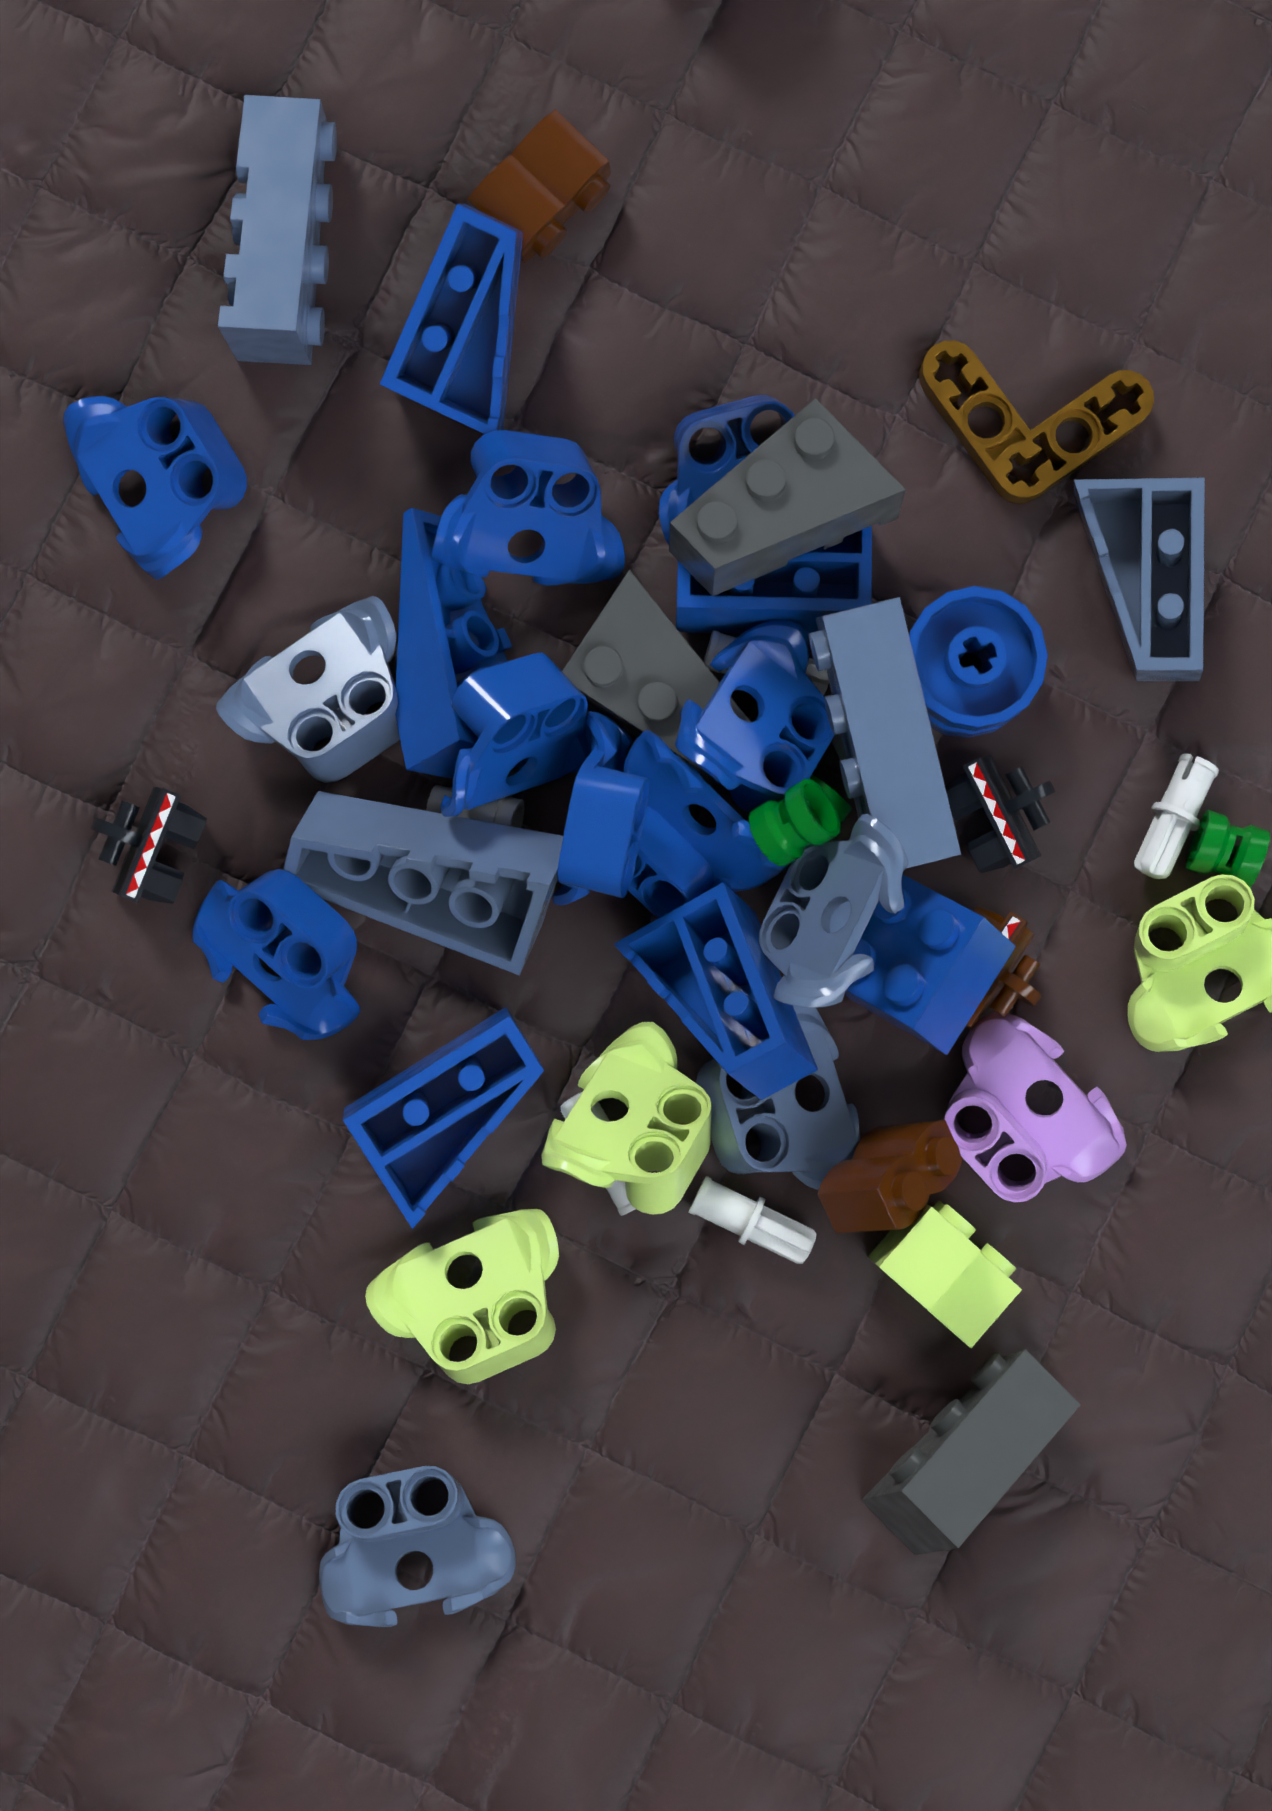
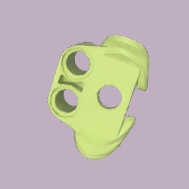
M1224 874L1211 877L1161 902L1144 914L1134 942V955L1141 984L1130 997L1127 1015L1134 1038L1148 1050L1155 1052L1179 1051L1220 1040L1228 1035L1226 1028L1221 1023L1264 1002L1268 1011L1272 1013V918L1264 919L1254 910L1255 899L1252 890L1243 880L1233 875ZM1214 899H1224L1236 908L1238 918L1230 922H1219L1207 913L1205 904ZM1160 927L1169 928L1178 934L1182 946L1174 951H1162L1150 942L1148 933ZM1217 969H1226L1233 972L1241 983L1239 997L1227 1003L1211 999L1204 987L1206 976Z
M641 1022L631 1026L614 1040L583 1072L578 1086L584 1090L565 1121L553 1120L541 1156L542 1165L571 1175L594 1186L610 1188L616 1180L624 1181L626 1197L630 1204L640 1212L654 1215L662 1214L675 1208L708 1154L711 1144V1101L701 1086L677 1070L676 1050L666 1032L654 1022ZM607 1098L619 1099L628 1107V1112L623 1118L611 1122L598 1119L591 1110L598 1101ZM648 1171H659V1172H658V1173H650V1172H648Z
M520 1209L483 1217L473 1222L475 1232L434 1250L430 1243H423L415 1247L384 1269L368 1285L365 1297L373 1318L385 1331L394 1336L416 1338L448 1377L458 1383H477L539 1356L549 1348L555 1336L554 1318L547 1308L545 1280L550 1277L559 1259L558 1242L549 1217L540 1209ZM463 1255L477 1257L482 1262L483 1268L479 1281L466 1289L452 1286L447 1276L448 1268L452 1261ZM523 1310H532L537 1313L536 1323L529 1332L519 1336L508 1333L509 1321L516 1313ZM464 1336H474L477 1338L476 1350L471 1357L461 1362L450 1361V1348L456 1340Z

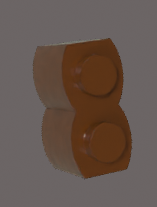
M554 109L524 137L511 155L499 163L481 181L467 200L469 206L523 231L521 261L526 263L536 253L541 258L549 255L566 235L567 229L563 226L566 220L579 209L584 213L590 212L602 201L611 186L606 181L611 175L610 161Z
M946 1120L879 1126L864 1135L858 1143L852 1159L841 1161L830 1169L820 1185L818 1196L835 1233L904 1229L913 1224L923 1213L930 1194L941 1192L953 1182L960 1170L963 1158Z

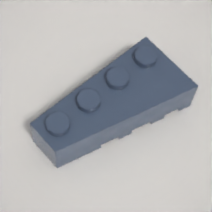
M244 95L236 169L238 182L247 183L246 193H236L232 198L230 216L233 242L235 245H240L239 255L226 254L223 278L224 282L228 284L230 306H220L218 328L237 361L312 365L313 346L323 345L325 331L324 308L315 307L317 284H326L328 280V246L319 244L321 222L330 223L332 218L333 190L331 184H324L325 161H335L337 129L335 122L327 121L320 99Z
M900 597L817 617L818 631L809 633L811 651L818 672L827 670L832 695L824 697L826 713L833 735H841L846 758L840 761L842 779L848 798H854L858 819L862 814H869L881 821L895 834L903 846L909 864L906 868L961 855Z
M318 791L291 836L283 870L299 877L323 900L520 976L542 927L558 879L557 870L563 836L458 816L444 817L441 813Z

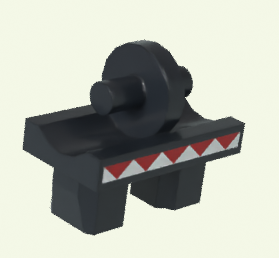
M991 755L984 758L979 757L963 765L966 773L955 778L945 788L951 814L955 820L984 808L994 830L967 843L969 852L980 873L1004 868L1010 864L1016 869L1041 857L1042 855L1019 810L1023 809L1033 831L1051 823L1040 802L1043 798L1056 792L1051 781L1033 788L1021 766L1005 774L1016 797L1012 798Z
M153 787L136 832L131 831L140 807L128 802H121L113 824L95 817L91 829L107 836L99 860L117 866L125 843L130 845L111 892L137 903L140 897L152 901L173 904L182 884L184 872L158 863L155 859L164 838L194 849L200 839L207 818L188 805L180 803L181 795L158 787Z

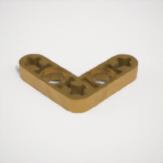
M955 340L942 341L935 344L926 353L919 371V381L924 393L995 491L1004 500L1014 504H1026L1037 499L1128 435L1146 419L1154 404V391L1150 382L1142 374L1132 370H1119L1104 378L1030 430L981 361L966 344ZM939 359H942L947 365L954 364L957 361L962 365L963 368L958 376V381L967 394L974 385H978L982 390L971 395L959 410L955 409L952 403L958 401L961 395L953 381L946 379L939 383L934 377L939 368L937 361ZM1114 388L1122 395L1132 391L1137 397L1136 402L1131 407L1134 415H1131L1126 409L1117 411L1103 424V427L1111 432L1109 435H1105L1100 420L1096 415L1107 408L1115 397ZM1087 404H1091L1093 412L1085 406ZM987 406L999 413L1002 419V430L993 438L983 439L976 436L970 430L968 415L975 408ZM1066 421H1075L1082 424L1089 434L1088 448L1080 453L1064 451L1056 441L1057 427ZM1038 439L1041 440L1049 460L1039 466L1030 478L1033 486L1029 487L1024 481H1018L1013 485L1007 478L1013 468L1010 460L1015 459L1021 466L1027 464L1041 452L1042 448L1034 443ZM1051 461L1059 466L1060 469L1054 471Z

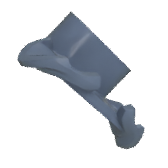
M375 596L354 602L337 612L318 619L311 625L310 633L275 657L265 656L257 661L217 702L216 709L219 716L235 733L246 740L269 744L277 742L295 756L315 780L324 783L337 782L347 777L399 741L400 736L395 715L398 697L388 664L392 661L395 651L396 631L390 613L384 603ZM308 656L322 657L325 660V671L317 681L304 685L294 681L293 671L299 661ZM384 701L383 706L378 711L365 715L371 705ZM332 737L324 748L313 751L319 741Z
M862 814L852 829L849 841L826 842L822 845L811 844L805 847L804 854L791 863L759 932V944L763 953L784 974L775 988L773 998L777 1001L809 1008L835 1005L842 1002L845 991L853 982L874 971L872 957L865 954L853 955L878 901L890 913H897L904 908L901 880L903 871L909 864L906 853L898 838L886 825L869 814Z
M793 1005L818 1068L817 1071L809 1075L816 1077L824 1087L825 1097L819 1109L810 1112L804 1110L798 1104L795 1098V1087L798 1081L763 1100L759 1099L742 1085L741 1094L736 1098L727 1087V1072L714 1058L706 1062L700 1069L696 1083L710 1097L711 1140L716 1156L722 1166L729 1172L739 1175L757 1172H792L805 1185L819 1190L824 1177L832 1167L841 1161L853 1158L855 1149L861 1140L859 1117L854 1104H846L833 1062L838 1059L839 1051L816 1008ZM750 1129L757 1133L761 1142L760 1154L756 1160L749 1155L745 1145L746 1134Z
M421 1466L363 1478L349 1483L340 1492L336 1501L335 1515L341 1526L339 1544L323 1556L319 1568L322 1600L330 1618L347 1625L392 1627L397 1625V1615L392 1609L446 1599L443 1601V1611L445 1615H450L494 1595L509 1583L514 1575L516 1556L512 1539L505 1528L493 1519L476 1516L462 1485L453 1475L436 1466ZM431 1480L443 1481L449 1492L446 1507L440 1513L433 1516L423 1515L417 1506L419 1489ZM368 1493H378L385 1505L384 1515L376 1526L369 1529H361L354 1518V1507L362 1496ZM412 1551L425 1553L433 1565V1575L430 1582L418 1590L405 1588L397 1577V1566L400 1559Z

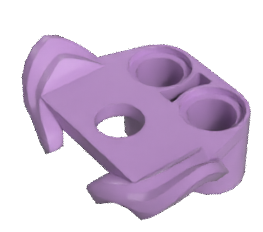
M994 1012L980 1019L972 1030L970 1029L964 1040L962 1058L967 1074L953 1094L944 1119L959 1147L961 1156L994 1193L1002 1199L1014 1203L1028 1201L1035 1197L1045 1183L1060 1176L1077 1183L1088 1182L1098 1177L1120 1159L1127 1146L1123 1127L1117 1119L1107 1097L1098 1087L1092 1089L1086 1096L1054 1061L1064 1052L1063 1048L1055 1040L1020 1017L1010 1013L1003 1017ZM1048 1080L1059 1086L1063 1093V1103L1058 1111L1051 1115H1040L1029 1108L1025 1098L1026 1091L1036 1081ZM972 1105L982 1107L990 1115L992 1125L983 1133H968L957 1122L956 1114L959 1110ZM1010 1154H1021L1033 1162L1036 1171L1025 1181H1013L1003 1175L999 1163Z

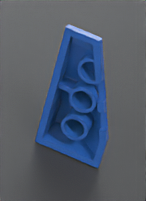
M411 508L403 513L396 670L398 706L395 715L406 770L453 779L460 749L473 748L478 737L453 710L451 706L452 698L457 688L473 673L508 662L504 651L511 648L512 644L505 629L495 630L486 613L481 598L485 596L487 588L482 577L446 566L432 559L433 545L441 516ZM529 758L521 760L513 768L524 766Z

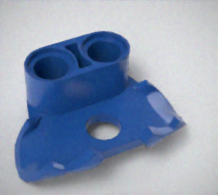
M755 395L694 412L684 417L677 425L673 436L674 448L678 454L677 480L664 490L659 503L661 528L668 545L670 522L763 443L754 441L750 434V426L755 416L766 410L776 411L780 417L781 428L795 416L787 406L771 396ZM711 427L717 429L720 435V446L717 452L707 459L692 457L689 452V442L692 435L701 428Z
M96 396L80 399L70 404L64 412L63 424L68 444L85 488L93 496L100 495L121 530L116 536L118 543L155 580H159L197 550L203 534L200 524L211 510H228L236 506L244 497L247 489V476L243 465L212 414L204 405L198 402L168 397H154L127 407L113 398ZM177 414L180 420V433L174 441L170 433V425L172 419ZM209 467L213 475V485L211 491L206 494L202 486V477L205 470ZM131 470L139 472L146 483L144 500L135 507L126 505L119 494L120 480L125 473Z
M508 430L491 431L475 442L471 450L470 463L477 478L467 495L460 494L445 508L433 545V560L485 578L488 577L490 571L533 576V581L541 585L594 583L612 580L620 575L625 563L623 542L616 527L601 515L600 485L583 449L576 442L563 438ZM516 465L508 474L493 476V473L502 466ZM568 473H576L575 477L569 482L555 484L561 476ZM531 529L542 535L540 548L528 557H517L508 551V543L511 537L519 531Z
M790 620L763 622L744 631L738 638L722 649L712 659L710 665L719 672L727 668L729 669L708 703L702 709L701 706L688 699L680 713L681 723L675 741L678 751L728 789L736 804L749 813L768 800L777 802L783 800L785 792L790 787L803 779H809L834 737L826 713L824 696L806 674L810 656L808 635L800 624ZM744 690L753 696L759 711L756 721H744L733 712L730 703L733 691ZM764 771L770 776L772 783L766 778Z
M534 653L482 669L469 676L457 688L452 698L451 706L478 737V740L473 748L460 749L455 765L452 797L444 796L441 802V813L444 817H455L463 810L473 809L559 779L568 773L578 772L583 762L592 752L590 744L592 732L585 719L588 708L586 697L546 654ZM529 758L524 766L518 767L516 774L507 777L510 770L517 763Z
M589 711L585 718L586 724L592 732L590 737L592 752L580 767L571 794L557 870L558 881L563 886L552 894V902L555 905H566L589 894L590 890L624 898L630 887L636 866L649 801L650 779L623 772L627 750L634 741L618 723L597 712Z
M650 730L642 732L625 759L623 771L650 779L649 801L636 866L628 891L651 913L660 918L721 883H725L733 892L757 888L777 877L789 867L788 865L777 866L762 853L753 838L749 822L744 820L702 778L700 773L691 764L674 754L655 733ZM698 804L709 810L715 818L716 827L707 828L696 822L690 814L689 805Z
M276 869L268 871L241 890H237L223 880H218L202 902L193 926V942L202 949L207 957L214 980L224 983L229 978L233 965L275 1003L264 1006L260 1010L258 1016L261 1023L287 1029L295 1033L302 1040H317L337 1034L358 1017L361 1011L360 1006L345 987L356 955L357 939L353 928L339 913L299 877L286 870ZM259 958H261L269 967H271L280 977L273 976L270 973L266 972V970L262 967Z

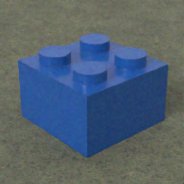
M902 875L901 887L904 908L897 913H890L878 901L853 955L865 954L872 957L874 971L853 982L844 995L865 1009L947 1055L1016 946L983 916Z

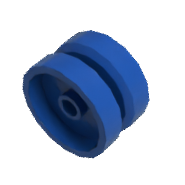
M972 586L949 591L924 608L909 632L930 726L941 734L971 738L995 732L1015 718L1030 704L1044 681L1048 653L1042 628L1023 603L1001 590ZM965 655L974 657L979 663V673L974 666L963 668L959 660Z

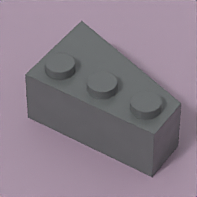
M815 398L670 522L669 552L714 596L787 565L788 560L823 546L825 550L843 542L844 537L878 523L879 526L897 520L906 489Z
M629 570L562 672L586 697L590 707L611 718L636 737H639L645 730L655 733L674 754L691 764L708 784L718 790L721 784L679 752L675 746V741L681 723V709L685 702L691 699L704 709L718 687L719 681ZM730 697L732 710L738 718L751 722Z
M1026 1349L1003 1357L999 1353H995L988 1358L971 1378L975 1385L960 1400L955 1399L950 1402L934 1418L930 1424L932 1429L915 1446L905 1452L892 1466L890 1471L861 1499L914 1555L958 1549L1080 1407L1081 1404Z

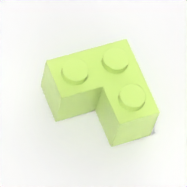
M938 1201L933 1207L926 1205L920 1217L910 1226L904 1229L890 1230L868 1255V1258L969 1348H972L1022 1289L1009 1279L1016 1268L988 1243L981 1250L975 1246L969 1238L976 1229L948 1204L944 1205L941 1201Z

